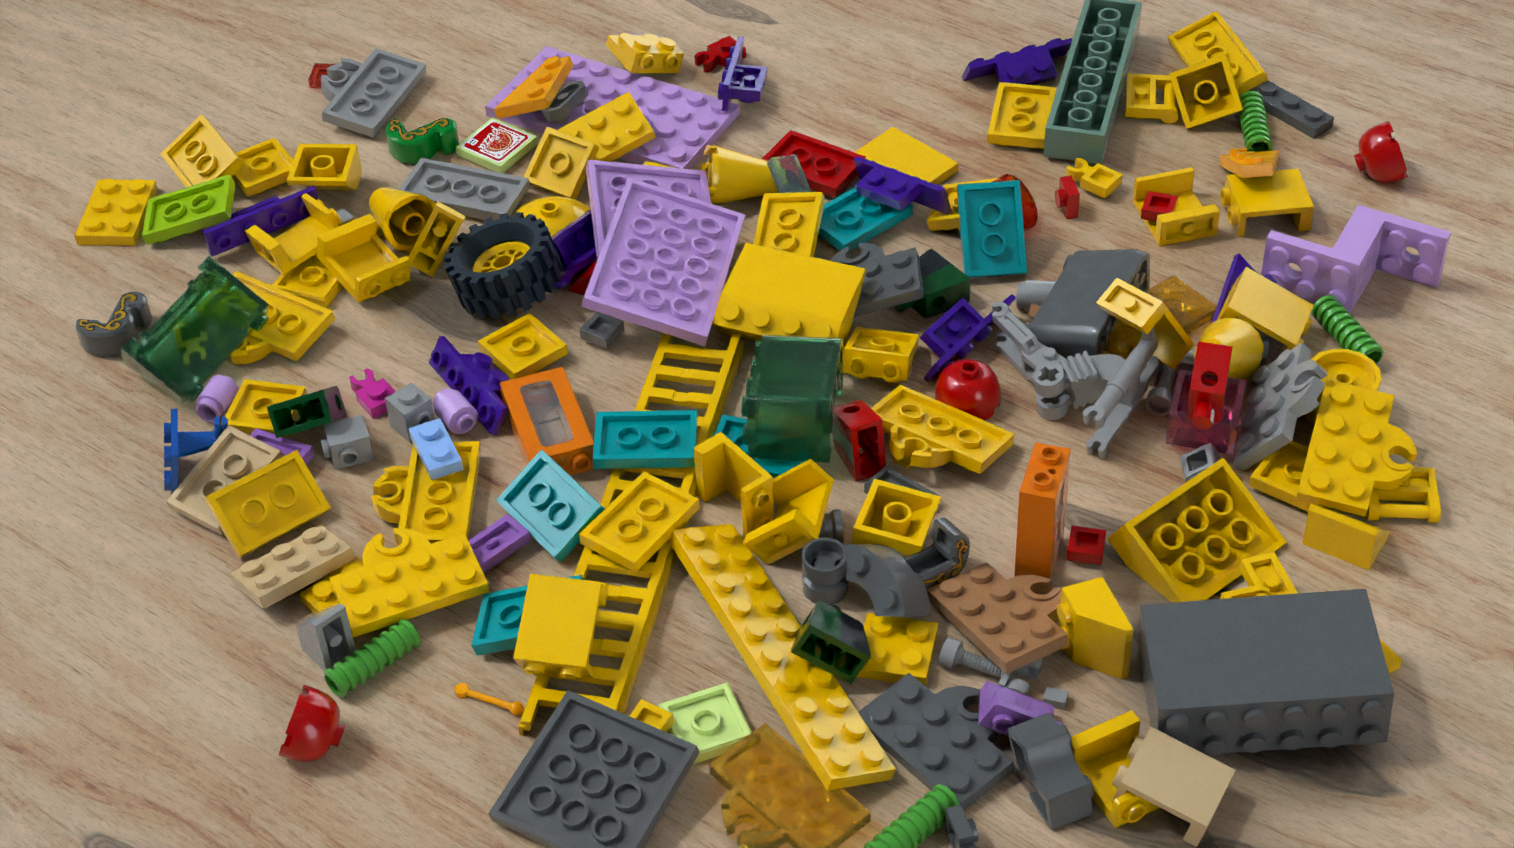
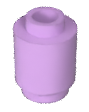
M213 376L196 400L195 411L197 415L209 423H214L213 420L217 416H220V420L222 416L225 417L239 390L236 382L228 376Z
M445 388L435 395L433 399L434 412L452 433L464 434L474 427L478 419V412L459 391Z

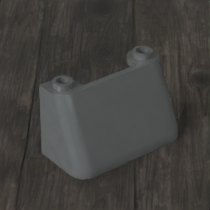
M1138 249L1079 250L1073 255H1068L1058 280L1032 322H1027L1025 326L1036 336L1038 342L1046 347L1054 348L1056 353L1066 359L1071 355L1075 357L1077 353L1082 355L1084 351H1087L1089 356L1099 355L1103 350L1107 351L1109 348V336L1119 319L1101 310L1096 302L1116 278L1147 293L1150 288L1149 253Z

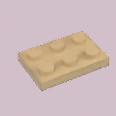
M228 425L166 502L170 509L223 535V530L205 501L206 496L282 458L283 455L280 450Z
M320 525L305 530L302 536L288 543L275 546L270 553L259 559L245 562L240 569L230 574L235 586L262 609H265L352 562L356 558L349 545Z

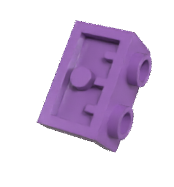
M989 681L980 689L978 725L1009 736L1008 728L1049 713L1054 718V706Z

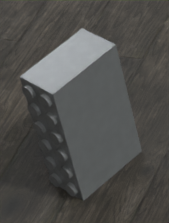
M1366 589L1140 605L1138 653L1151 727L1206 755L1236 752L1256 753L1280 749L1296 750L1299 748L1323 746L1336 747L1338 745L1352 744L1372 745L1387 742L1394 691Z

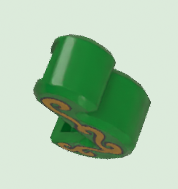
M394 118L387 124L385 129L390 154L395 159L406 164L416 165L420 158L431 159L438 151H442L444 155L451 154L456 150L455 147L459 145L457 124L449 118H440L410 132H407L405 127Z

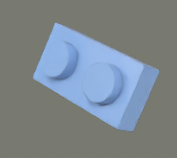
M440 418L408 428L410 438L431 480L463 470L462 460Z

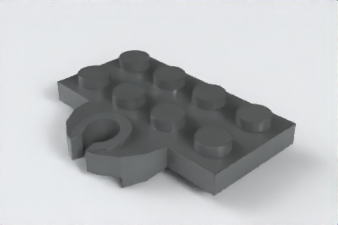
M859 243L860 256L853 258L849 247H846L830 260L867 270L854 317L924 298L920 259L916 247L885 256L883 249L876 244Z
M908 673L858 712L886 752L929 790L932 791L933 787L937 784L949 788L956 795L963 811L1014 770V761L993 744L998 732L978 725L979 712L972 713L966 710L969 706L979 705L980 690L977 688L956 686L946 688L934 694L913 675Z

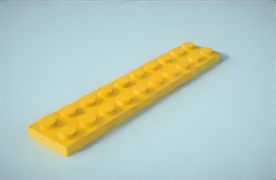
M733 524L672 530L668 542L826 790L892 780L896 768L834 675L791 653L800 624L751 551L744 545L743 539Z

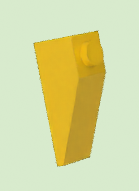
M437 201L408 256L411 259V266L433 277L466 216Z

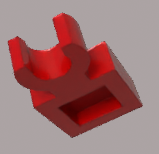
M727 36L708 45L707 51H701L694 55L695 65L703 64V71L705 73L713 71L718 64L726 67L730 47L735 46L737 41L731 36ZM743 46V58H745L746 48Z

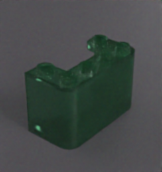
M763 335L762 340H756L755 359L751 360V377H747L746 396H743L741 406L742 417H747V424L743 426L742 442L748 445L749 457L753 459L807 461L812 459L814 462L830 463V433L833 432V412L836 396H842L843 339Z

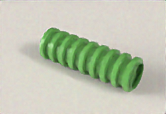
M1256 91L1244 92L1240 95L1243 111L1239 112L1245 148L1250 152L1271 151L1272 142L1263 97Z
M1326 295L1316 301L1311 311L1312 316L1328 331L1329 335L1334 338L1342 349L1360 352L1372 359L1375 364L1381 360L1384 353L1383 348L1360 326L1359 322L1349 314L1346 308H1343L1342 304L1334 296Z
M405 619L399 620L398 626H390L389 632L383 631L380 633V638L374 637L371 639L370 644H363L361 651L359 649L354 650L352 657L349 655L345 656L343 663L336 662L333 666L334 669L327 668L324 671V678L331 691L341 698L345 697L347 690L354 691L357 687L356 684L363 685L366 682V678L371 679L375 676V671L378 673L382 672L384 665L387 667L391 666L394 662L393 659L400 660L403 656L402 653L408 654L411 652L412 647H419L421 644L420 635L413 624Z
M935 785L932 791L927 792L923 798L918 799L915 805L910 806L907 812L900 814L898 819L890 823V826L882 829L881 834L875 835L872 841L864 845V848H917L918 844L926 840V836H931L935 829L941 828L943 822H946V808L960 805L956 795L944 785Z

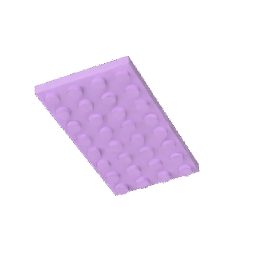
M547 46L485 106L486 116L498 119L494 108L543 64L546 59L553 56H558L559 58L570 56L574 66L562 86L573 81H583L588 91V96L582 105L576 107L569 114L567 120L561 123L547 121L542 110L499 120L544 133L546 127L558 130L617 97L630 92L654 130L656 138L619 158L640 165L648 161L683 169H692L703 156L706 146L713 145L740 115L739 104L730 102L728 111H722L723 100H718V98L651 77L630 73L625 69L616 68Z

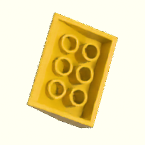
M746 243L721 292L712 324L721 334L729 336L741 334L742 339L841 361L867 270L861 267Z
M1224 458L1125 523L1107 538L1127 567L1171 603L1207 600L1242 575L1239 570L1241 559L1274 552L1287 543Z

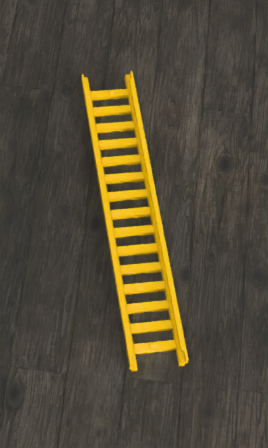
M663 333L634 411H653L647 410L649 402L707 409L705 417L698 416L697 432H699L697 445L711 438L724 414L745 350L744 341L740 340L741 334H732L726 351L671 344L673 336ZM665 358L722 366L720 372L664 366L663 363ZM657 380L712 386L714 390L712 394L684 393L672 389L656 388L655 385ZM695 467L613 469L600 504L606 508L614 501L616 495H620L633 482L621 480L624 471L643 473L645 471L651 475L683 479L681 488H676L696 497ZM688 521L680 529L686 528ZM668 541L657 551L656 562L647 561L636 573L603 555L595 554L594 550L584 546L574 576L582 575L584 580L588 570L650 578L647 589L625 585L615 586L602 582L608 592L607 600L640 604L641 607L638 615L598 610L595 626L632 631L629 642L594 638L592 640L590 654L621 658L623 660L620 669L591 666L593 668L592 677L581 676L580 680H573L613 686L610 698L585 694L579 695L623 714L626 712L677 557ZM545 671L544 676H536L518 725L519 735L523 736L525 730H531L539 705L556 708L564 697L566 691L546 689L550 677L564 679L559 677V673Z

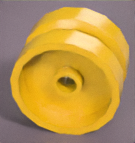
M1330 349L1319 352L1310 359L1327 371V376L1320 379L1324 383L1326 379L1376 391L1380 390L1382 378L1379 367L1372 359L1360 352L1349 349ZM1323 390L1316 399L1319 403L1321 401ZM1319 406L1305 414L1308 421L1314 425Z

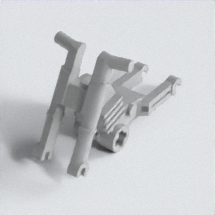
M993 303V323L1003 331L996 334L998 353H1001L1027 380L1034 383L1039 415L1046 420H1058L1067 414L1068 406H1073L1075 410L1080 405L1084 407L1086 403L1093 404L1096 401L1093 406H1089L1083 411L1084 424L1087 425L1092 419H1095V427L1097 428L1095 434L1086 443L1087 454L1092 455L1098 449L1099 458H1106L1109 444L1122 425L1128 422L1129 415L1148 390V385L1154 386L1158 383L1159 361L1157 357L1152 356L1158 348L1154 327L1148 334L1141 332V341L1126 360L1113 354L1089 356L1087 351H1084L1082 355L1077 353L1075 357H1072V355L1068 356L1066 359L1056 353L1054 348L1046 347L1038 342L1036 336L1009 311L1006 303Z

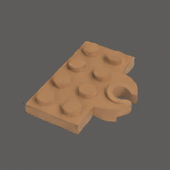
M986 562L927 589L929 602L1006 675L1068 646V634L1056 624L1059 622L1057 605L1060 604L1061 588H1052V580L1037 575H1019L1005 579Z

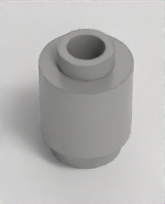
M1026 280L1025 283H1018L1016 295L1017 308H1024L1025 312H1029L1031 304L1041 306L1056 281Z

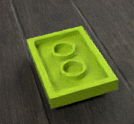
M229 174L148 199L142 233L146 244L165 242L170 238L186 233L191 234L199 229L230 220L235 190V181Z

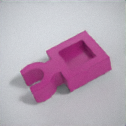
M367 368L364 370L365 380H357L353 375L349 377L351 389L355 392L357 402L373 419L388 412L385 398L395 393V390L384 378L375 382L373 371Z

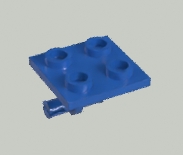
M171 409V423H164V443H171V446H164V467H171V470L164 471V491H171L172 495L178 487V458L209 450L227 428L228 419L222 416V426H220V416L214 418L213 431L178 432V409Z

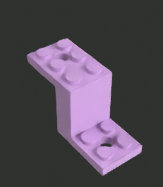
M1358 205L1333 248L1271 230L1266 238L1261 275L1265 276L1270 273L1279 286L1304 300L1314 303L1321 297L1332 295L1351 314L1375 269L1437 288L1441 280L1451 232ZM1406 247L1417 249L1420 255L1409 253ZM1289 263L1297 264L1301 271L1292 269Z

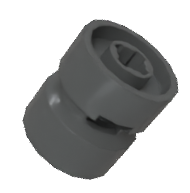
M818 538L810 541L802 550L803 593L808 600L815 604L818 601H823L828 605L838 603L845 598L848 592L846 548L841 542L832 538Z

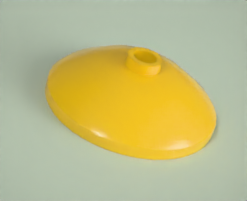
M548 196L532 200L515 212H523L524 217L532 214L536 216L537 220L541 218L548 227L552 237L591 209L572 198Z

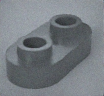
M573 81L562 86L550 107L542 110L545 119L553 121V123H561L567 120L569 114L576 107L582 105L588 96L584 82Z

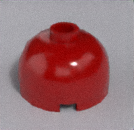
M1389 121L1369 128L1358 142L1359 153L1354 155L1359 171L1365 170L1371 179L1380 183L1396 182L1408 177L1399 143L1395 138H1392L1391 133L1394 130Z
M971 359L958 360L950 363L940 373L935 387V400L982 420H987L994 415V409L999 407L1001 403L999 379L990 366L981 361Z
M303 685L302 692L298 697L285 733L287 736L284 744L281 745L279 756L295 761L310 762L325 756L331 745L339 746L345 725L338 724L340 710L336 701L330 695L319 689Z

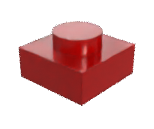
M1072 175L1060 177L1059 190L1055 191L1056 205L1058 208H1062L1066 219L1078 218L1080 201L1078 188Z
M1148 191L1141 209V219L1156 222L1157 215L1175 212L1178 196Z
M1071 525L1066 560L1102 565L1107 530Z

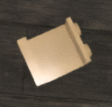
M1150 727L1144 740L1136 737L1127 754V758L1132 760L1130 766L1127 767L1123 764L1120 766L1112 782V786L1118 788L1113 800L1125 794L1128 790L1191 823L1183 840L1197 847L1235 773V769Z

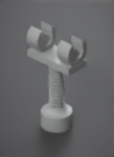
M1190 350L1175 369L1159 362L1160 369L1158 374H1161L1158 387L1149 391L1145 402L1146 409L1151 414L1165 416L1170 413L1171 404L1173 406L1174 396L1170 392L1174 377L1191 380L1195 351Z
M951 637L945 640L939 656V665L950 669H955L958 664L966 665L970 668L973 667V669L1000 677L998 685L1029 696L1027 694L1030 688L1029 684L1014 677L1019 672L1028 679L1038 678L1042 669L1040 666L1043 662V659L1040 658L1006 675L993 661L985 657L983 658V656H976V654L966 652L963 649V642Z

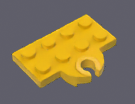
M235 271L197 311L199 318L205 316L207 322L215 326L212 338L223 359L229 357L231 349L241 346L230 354L233 364L253 363L263 359L272 351L297 362L335 320L332 310L238 271Z
M1326 379L1296 500L1366 517L1373 488L1385 491L1398 489L1399 485L1410 477L1414 465L1410 463L1397 464L1389 457L1393 454H1399L1407 461L1415 462L1417 450L1411 437L1401 428L1388 423L1395 395Z
M901 384L871 407L882 418L883 433L889 434V451L898 460L903 459L904 453L912 451L911 466L932 468L943 466L951 461L963 466L968 471L981 474L1014 443V433Z
M453 442L462 460L463 470L434 480L430 479L413 444L409 466L395 465L383 468L384 474L374 482L372 486L374 495H371L374 511L383 520L399 524L398 528L418 531L425 535L430 543L465 533L467 539H469L481 454L480 442ZM387 494H394V496L390 498L382 497Z
M393 528L395 542L400 544L399 546L386 548L383 535L378 533L364 548L362 567L329 577L338 604L346 607L352 637L354 638L396 624L401 619L408 620L489 592L487 579L465 533L430 543L425 535L414 529Z

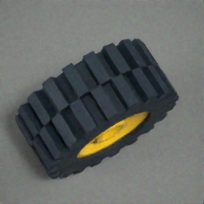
M515 212L513 217H509L508 213L500 214L499 219L494 221L492 217L484 219L485 224L478 226L476 223L470 226L468 234L462 232L457 236L459 243H451L448 247L450 253H446L444 257L446 262L444 266L462 307L466 308L467 312L471 315L476 313L479 318L485 319L489 313L492 319H499L502 313H507L508 317L516 315V310L520 308L527 311L532 308V302L537 301L541 303L546 299L545 292L553 293L556 289L554 282H560L562 279L563 265L548 227L541 218L537 220L536 216L532 214L524 217L523 212Z

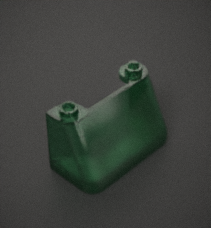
M210 256L198 266L201 273L195 280L191 279L187 283L188 289L147 332L143 330L139 334L140 341L131 337L121 347L123 363L182 403L187 400L191 402L196 400L204 389L202 385L253 330L256 332L261 330L269 319L266 315L269 304Z

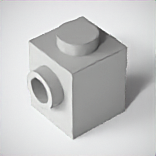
M413 383L385 398L390 426L409 443L412 440L408 428L435 420L431 398Z
M363 415L323 424L326 438L320 439L325 458H332L335 470L374 461Z

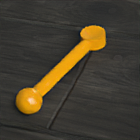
M459 683L454 688L458 698L462 699L469 696L508 709L514 716L523 713L524 706L519 701L510 703L471 690L466 683Z

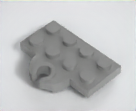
M375 48L363 64L352 59L341 58V63L327 68L328 76L321 75L322 94L330 101L322 111V121L374 138L426 74V64Z
M1300 343L1291 350L1283 351L1275 361L1267 366H1260L1252 376L1253 383L1247 398L1248 404L1245 416L1241 422L1242 429L1240 438L1236 443L1237 450L1233 463L1242 471H1245L1290 443L1293 439L1297 418L1311 412L1320 405L1316 399L1325 386V383L1320 379L1327 376V371L1314 360H1310L1312 350L1303 343Z

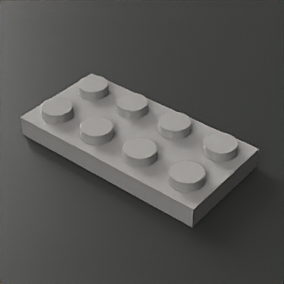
M420 158L398 190L425 195L435 203L439 201L467 217L479 219L492 217L494 221L499 219L500 214L508 213L509 217L512 216L530 189L529 178Z

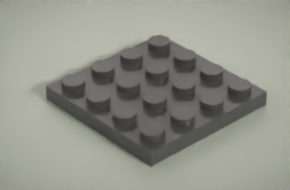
M567 690L488 814L493 822L549 848H643L700 752L697 745Z

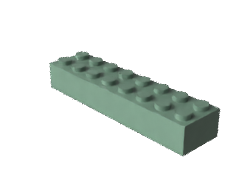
M1130 0L1084 1L1046 124L1044 157L1073 161L1076 158L1086 160L1088 164H1103L1140 30L1142 2Z

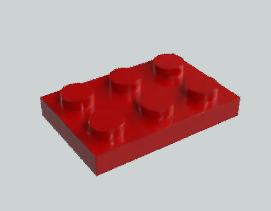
M790 130L762 159L777 163L780 170L784 171V180L836 198L858 175L853 159L857 156L866 159V156Z

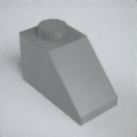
M337 604L327 607L296 627L302 651L323 671L327 668L334 669L333 666L336 662L343 663L345 656L349 655L352 657L355 645L344 605Z

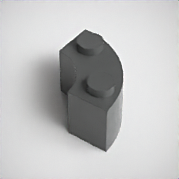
M846 544V580L858 583L867 591L873 602L875 616L931 615L925 584L920 574L914 573L909 564L904 560L906 557L903 554L884 545Z
M1049 713L1008 728L1010 744L1018 771L1026 769L1035 790L1029 796L1051 830H1055L1092 815L1091 797L1094 796V788L1090 779L1082 774L1075 761L1070 747L1072 745V738L1067 727L1064 724L1060 725Z

